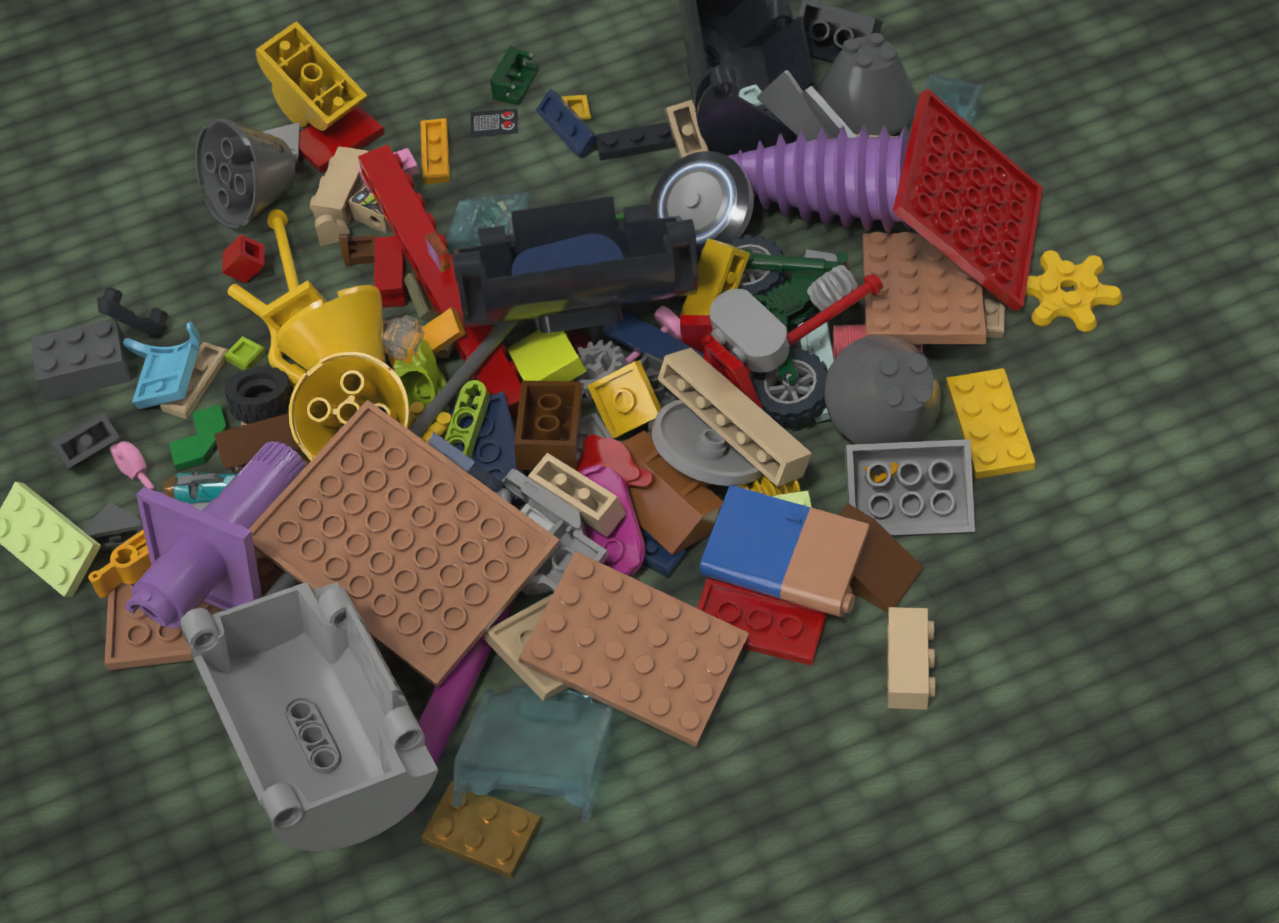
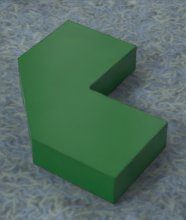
M220 404L192 412L197 435L169 443L174 466L177 471L206 463L212 455L211 451L217 444L214 434L228 430Z

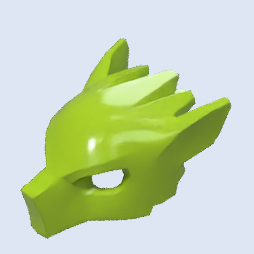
M423 340L417 349L419 356H412L413 363L397 359L394 364V372L401 379L406 389L409 404L411 405L413 402L418 401L423 403L424 408H426L446 385L447 381L437 367L435 356L426 340ZM447 405L442 412L449 413V406Z

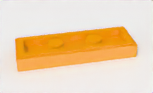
M447 118L420 121L423 183L425 185L450 182Z
M449 308L388 350L387 355L392 370H395L394 364L397 359L413 363L412 356H419L417 349L423 340L427 341L435 355L465 335L457 310Z

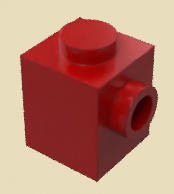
M240 234L223 251L222 273L247 283L254 275H258L264 266L265 245Z

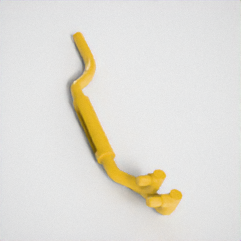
M232 284L227 291L228 295L264 320L260 309L267 305L238 284ZM265 321L271 336L268 354L269 364L272 368L276 367L280 371H284L286 376H288L290 386L295 388L300 377L308 371L298 364H290L283 359V352L276 345V342H278L275 337L277 331ZM416 401L410 405L408 428L425 409L423 403ZM441 412L436 417V421L428 427L420 438L429 444L428 440L435 432L445 439L451 415L447 412Z

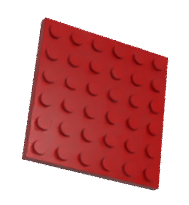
M927 88L919 94L893 212L1015 312L1022 308L1024 304L1043 187Z

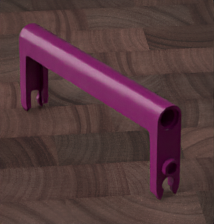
M518 594L489 628L508 618ZM484 634L438 688H435L418 722L424 733L425 746L435 765H437L493 649L484 640ZM416 807L408 815L413 814Z

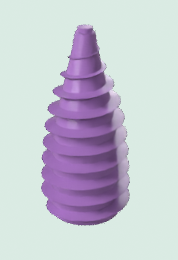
M885 124L878 137H869L866 127L863 125L858 137L849 138L844 125H842L837 138L828 139L824 128L821 127L817 139L807 141L801 129L796 142L786 144L782 134H780L775 146L764 148L761 141H759L756 150L744 153L739 150V154L728 156L745 170L751 181L753 194L760 199L761 205L765 210H769L774 202L779 204L781 213L786 218L792 214L795 207L799 208L800 215L806 223L810 222L815 212H819L825 226L831 225L835 216L838 215L845 229H850L856 218L861 219L862 225L867 232L871 231L876 220L882 221L886 233L892 232L897 221L903 222L908 231L912 229L910 225L893 212L910 137L906 124L899 137H890Z

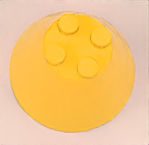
M360 285L343 289L337 292L338 298L324 304L320 299L299 311L278 330L275 336L278 341L276 342L278 349L307 371L319 363V360L341 352L364 353L385 363L382 295L379 289L372 285Z
M341 352L319 360V363L300 377L290 399L289 424L293 438L311 461L367 400L407 429L410 420L409 399L401 379L387 364L364 353Z

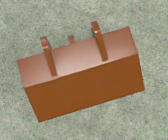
M645 431L622 442L633 453L637 465L642 469L652 472L655 476L654 484L651 487L639 488L632 486L628 490L638 524L672 555L679 553L711 534L723 501L714 494V491L708 488L712 484L694 479L671 466L659 454L652 437Z

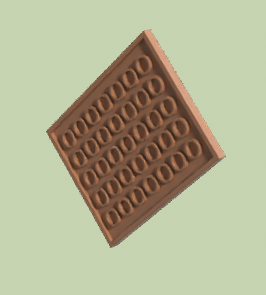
M369 400L357 410L248 529L252 532L254 548L301 584L307 582L309 586L319 588L337 582L340 587L345 588L372 638L437 688L560 545V539Z

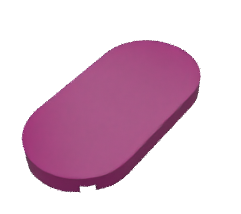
M600 465L588 467L580 473L616 495L626 514L608 537L585 523L586 536L608 551L609 557L603 563L604 565L632 577L642 565L645 555V544L626 482L620 474L611 468Z

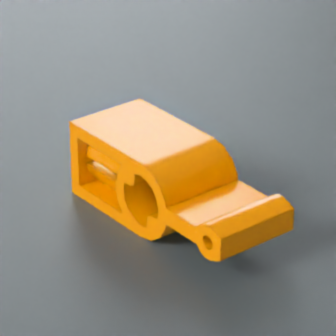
M144 529L113 550L109 564L99 571L91 572L88 576L96 594L100 598L108 596L110 591L122 582L125 584H135L152 566Z

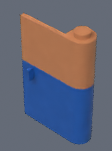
M730 485L703 553L700 573L709 578L843 617L846 613L852 611L855 604V595L852 594L849 584L869 532L870 524Z

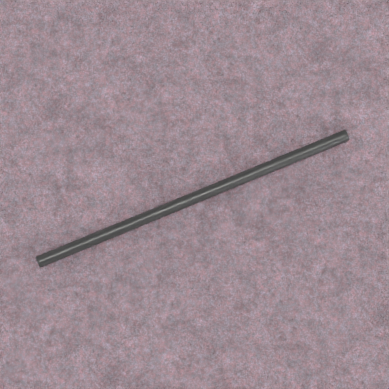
M519 321L497 324L410 425L408 430L420 438ZM285 571L263 597L291 588L297 580Z

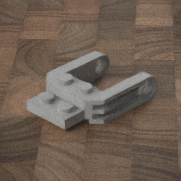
M511 469L504 477L502 483L511 493L557 523L551 527L549 532L560 539V545L522 588L521 592L527 596L546 593L550 590L554 592L575 551L602 564L609 557L608 551L586 536L585 523L579 511L515 469Z

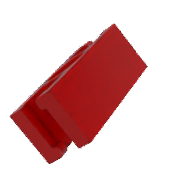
M395 236L375 238L374 286L379 289L382 295V308L407 306V286L404 278L407 276V257Z

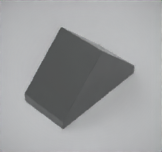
M109 502L83 531L101 545L99 551L117 548L144 528L140 519Z

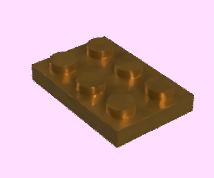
M451 781L426 826L421 840L424 844L513 879L542 820L541 816Z

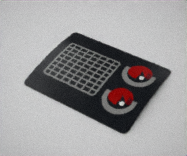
M517 109L471 112L472 138L518 133Z

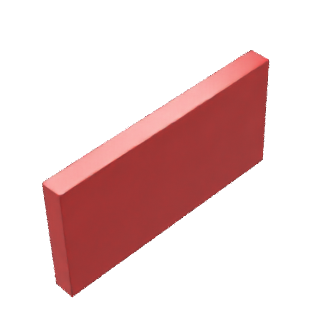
M712 579L706 580L697 609L748 632V637L742 649L811 666L813 665L828 613Z

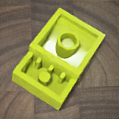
M539 329L507 348L523 380L571 381L587 371L564 331L543 333Z

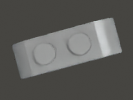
M732 289L723 292L713 301L710 307V319L713 328L711 334L715 340L722 346L726 345L730 349L731 354L744 363L751 371L768 372L783 364L789 353L786 326L752 294L744 289Z

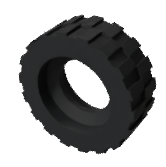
M256 366L251 369H245L240 373L238 372L233 378H230L225 386V395L231 415H234L236 420H241L244 423H254L286 413L292 396L286 373L280 371L279 368H272L270 366ZM271 391L262 397L246 398L256 392Z

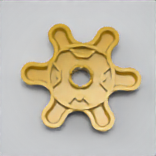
M1053 250L1046 251L1040 257L1039 263L1045 273L1040 276H1028L1025 296H1033L1040 303L1031 316V320L1035 325L1045 327L1050 325L1055 318L1064 316L1072 319L1076 328L1082 332H1091L1096 328L1097 320L1092 313V309L1095 306H1117L1122 301V293L1118 287L1099 283L1097 276L1104 270V264L1099 256H1089L1083 263L1074 265L1070 261H1062L1059 254ZM1074 286L1075 291L1065 292L1061 288Z

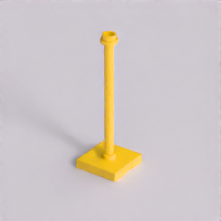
M275 209L268 214L267 223L275 232L289 292L260 309L262 318L278 332L291 317L305 307L320 299L323 304L327 301L308 280L299 285L285 226L288 223L287 215L282 210Z

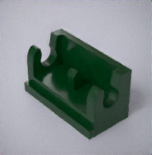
M509 46L490 79L493 100L520 105L539 71L538 65L528 63L523 59L532 60L534 57L532 53Z

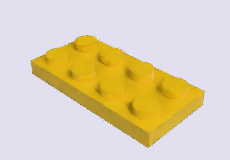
M1005 369L946 377L947 391L962 439H970L971 465L974 478L980 479L1034 470L1036 462Z

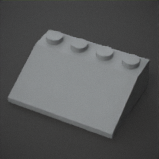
M970 439L846 445L844 450L848 503L874 518L891 536L975 532ZM896 462L899 467L896 470L895 476L891 477L890 469L892 467L889 463ZM872 469L877 476L885 472L886 480L882 483L873 482L870 478V470Z

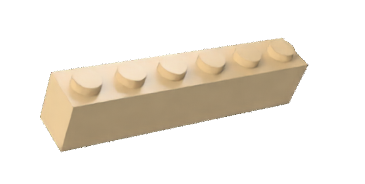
M688 348L664 357L658 380L777 487L803 477L812 453L692 348Z

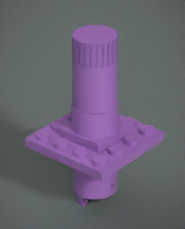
M267 442L215 499L211 500L203 510L197 509L189 503H183L168 497L162 492H156L143 487L136 496L152 566L132 587L133 596L126 602L125 609L134 613L140 608L158 624L164 627L178 628L181 626V618L190 610L196 609L202 601L227 610L262 598L252 532L248 529L306 467L302 457L284 443Z

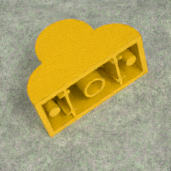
M297 21L256 49L257 61L266 77L272 83V92L279 107L292 122H300V127H305L310 123L315 128L324 131L367 99V94Z

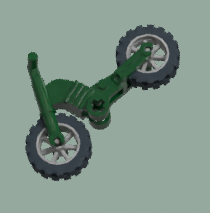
M744 235V238L738 239L736 237L729 243V245L750 253L738 289L747 290L786 326L787 334L796 325L798 326L801 322H806V317L816 308L807 293L812 283L839 265H844L850 270L849 256L844 252L837 255V261H826V259L786 256V254H783L779 245L776 246L774 240L770 238L767 240L762 235H757V237ZM856 302L849 308H856L858 306V302ZM791 345L786 360L778 368L768 372H754L755 379H752L751 382L763 407L762 410L780 426L789 424L790 427H796L798 423H810L813 417L816 416L818 418L821 416L823 408H826L824 386L828 370L826 364L823 361L820 362L817 355H810L808 351L801 349L799 352H794ZM778 381L783 384L779 386H774ZM813 381L811 389L802 387L808 384L809 382ZM783 393L779 399L772 396V394Z

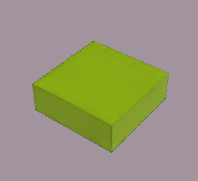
M242 336L224 356L227 362L244 371L245 369L253 368L266 352L264 347Z

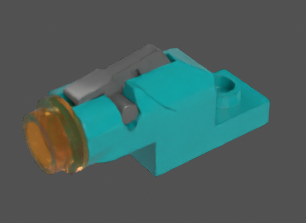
M177 473V475H172L171 478H165L163 493L183 503L210 502L223 491L238 473Z

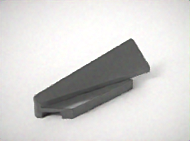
M788 70L784 71L757 96V99L797 136L802 129L807 141L817 139L821 127L824 128L828 139L837 138L842 125H844L849 138L857 137L812 86L803 92Z

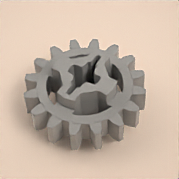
M599 340L595 346H593L592 342H588V348L585 349L578 347L579 353L577 355L587 371L569 382H582V395L586 392L588 398L592 396L587 385L627 365L620 347H615L611 341L605 345L603 340Z

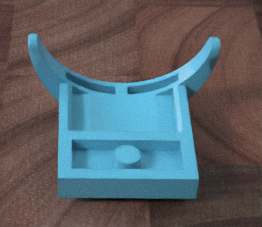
M192 322L187 323L190 339L177 346H150L130 338H126L123 341L124 346L128 350L145 358L132 403L138 409L185 398L200 346V335Z

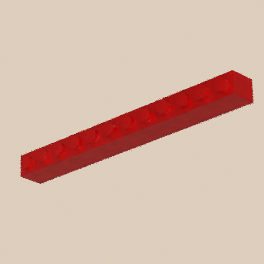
M385 145L358 156L361 174L438 316L449 308L457 310L465 335L454 341L453 344L465 363L494 329V326L488 325L465 329L452 254L449 255L446 250L448 245L442 233L437 234L435 230L437 226L431 213L426 214L424 210L426 207L421 194H415L413 190L414 183L410 174H404L402 170L403 163L399 154H393L389 145ZM426 239L438 255L440 269L428 253ZM501 342L475 372L472 379L482 382L489 391L490 396L504 391L507 395L512 419L518 416L521 383L518 380V369L513 361L508 362L505 356L507 355L505 345Z

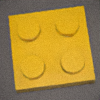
M640 360L587 385L606 429L613 439L656 419L658 412L662 409Z

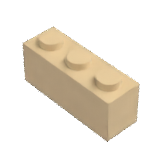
M338 146L334 157H331L325 176H322L316 195H313L310 201V209L314 214L315 220L322 215H331L335 220H343L347 225L349 224L352 213L348 200L366 186L358 170V166H360L358 156L369 151Z
M548 453L528 475L529 479L579 511L584 523L608 537L626 514L616 495Z
M889 607L887 623L888 708L927 709L928 697L935 696V677H929V668H934L935 655L934 649H928V640H934V621H928V608Z

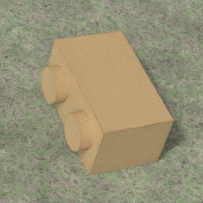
M692 100L664 109L680 159L692 153L708 151L706 142L698 129L695 107Z

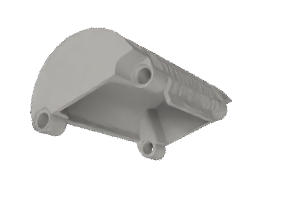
M305 582L210 615L207 609L196 608L190 610L181 618L180 625L183 637L190 645L191 654L261 808L270 819L272 832L282 843L295 849L306 851H329L361 843L387 830L403 819L423 800L433 785L438 768L425 746L423 731L345 588L340 587L337 582L319 588L311 587Z

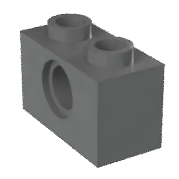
M99 412L48 443L62 466L69 469L120 437L105 413Z

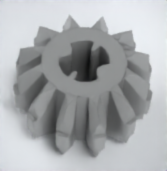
M839 265L813 282L808 288L807 293L814 306L823 311L858 288L859 285L852 272L844 265Z

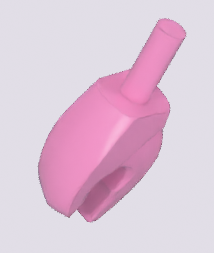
M120 442L110 446L114 461L121 472L132 480L139 479L145 487L151 490L155 489L145 475L147 466L144 458L133 444Z

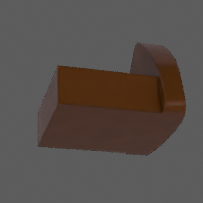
M348 233L339 234L345 266L375 263V238L378 235L350 237Z

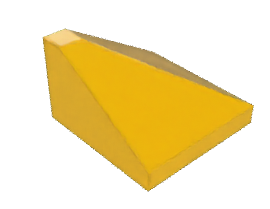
M587 95L562 96L563 100L583 121L591 120Z

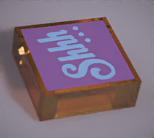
M432 232L426 235L427 252L441 272L449 269V252L436 233Z

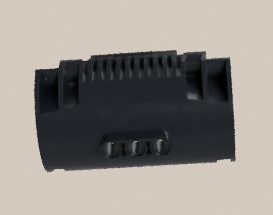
M678 0L687 53V68L692 101L695 106L698 129L704 141L716 152L727 156L739 154V150L742 153L756 150L759 141H761L764 148L775 146L780 134H782L786 144L796 142L798 136L770 110H762L738 95L741 89L755 84L763 91L786 70L791 73L803 92L816 84L803 17L798 16L794 20L791 4L787 0H775L773 2L770 0Z
M613 196L511 211L514 235L506 236L504 225L480 228L478 231L481 245L453 249V266L456 282L458 283L465 329L538 318L540 332L566 331L620 322L624 319L622 305L694 295L698 289L696 233L693 220H682L679 215L652 219L649 204L623 207L624 219L616 220ZM586 234H600L612 239L620 247L624 259L511 275L513 263L516 257L523 251Z

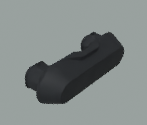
M107 287L103 297L97 298L98 312L147 334L159 337L168 328L165 325L166 319L169 316L166 311L155 307L152 308L149 318L135 315L133 311L119 304L123 294L120 290L113 287Z

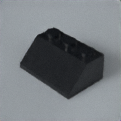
M812 0L802 1L798 15L803 17L810 55L834 62L843 49L846 40L868 37L871 33L880 34L883 24L881 20Z

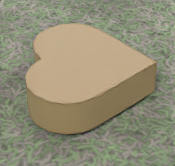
M322 215L315 221L320 247L339 242V234H349L347 223L343 220H335L331 215Z

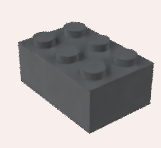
M116 319L104 320L31 337L35 379L46 401L131 382L127 350L123 344L125 338Z

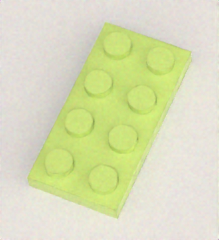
M21 482L14 483L0 509V544L61 595L73 597L101 545L26 484Z

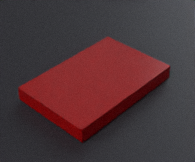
M357 106L324 131L311 125L299 132L298 153L322 173L328 169L329 160L331 157H334L338 146L360 149L385 134L384 129L364 109Z

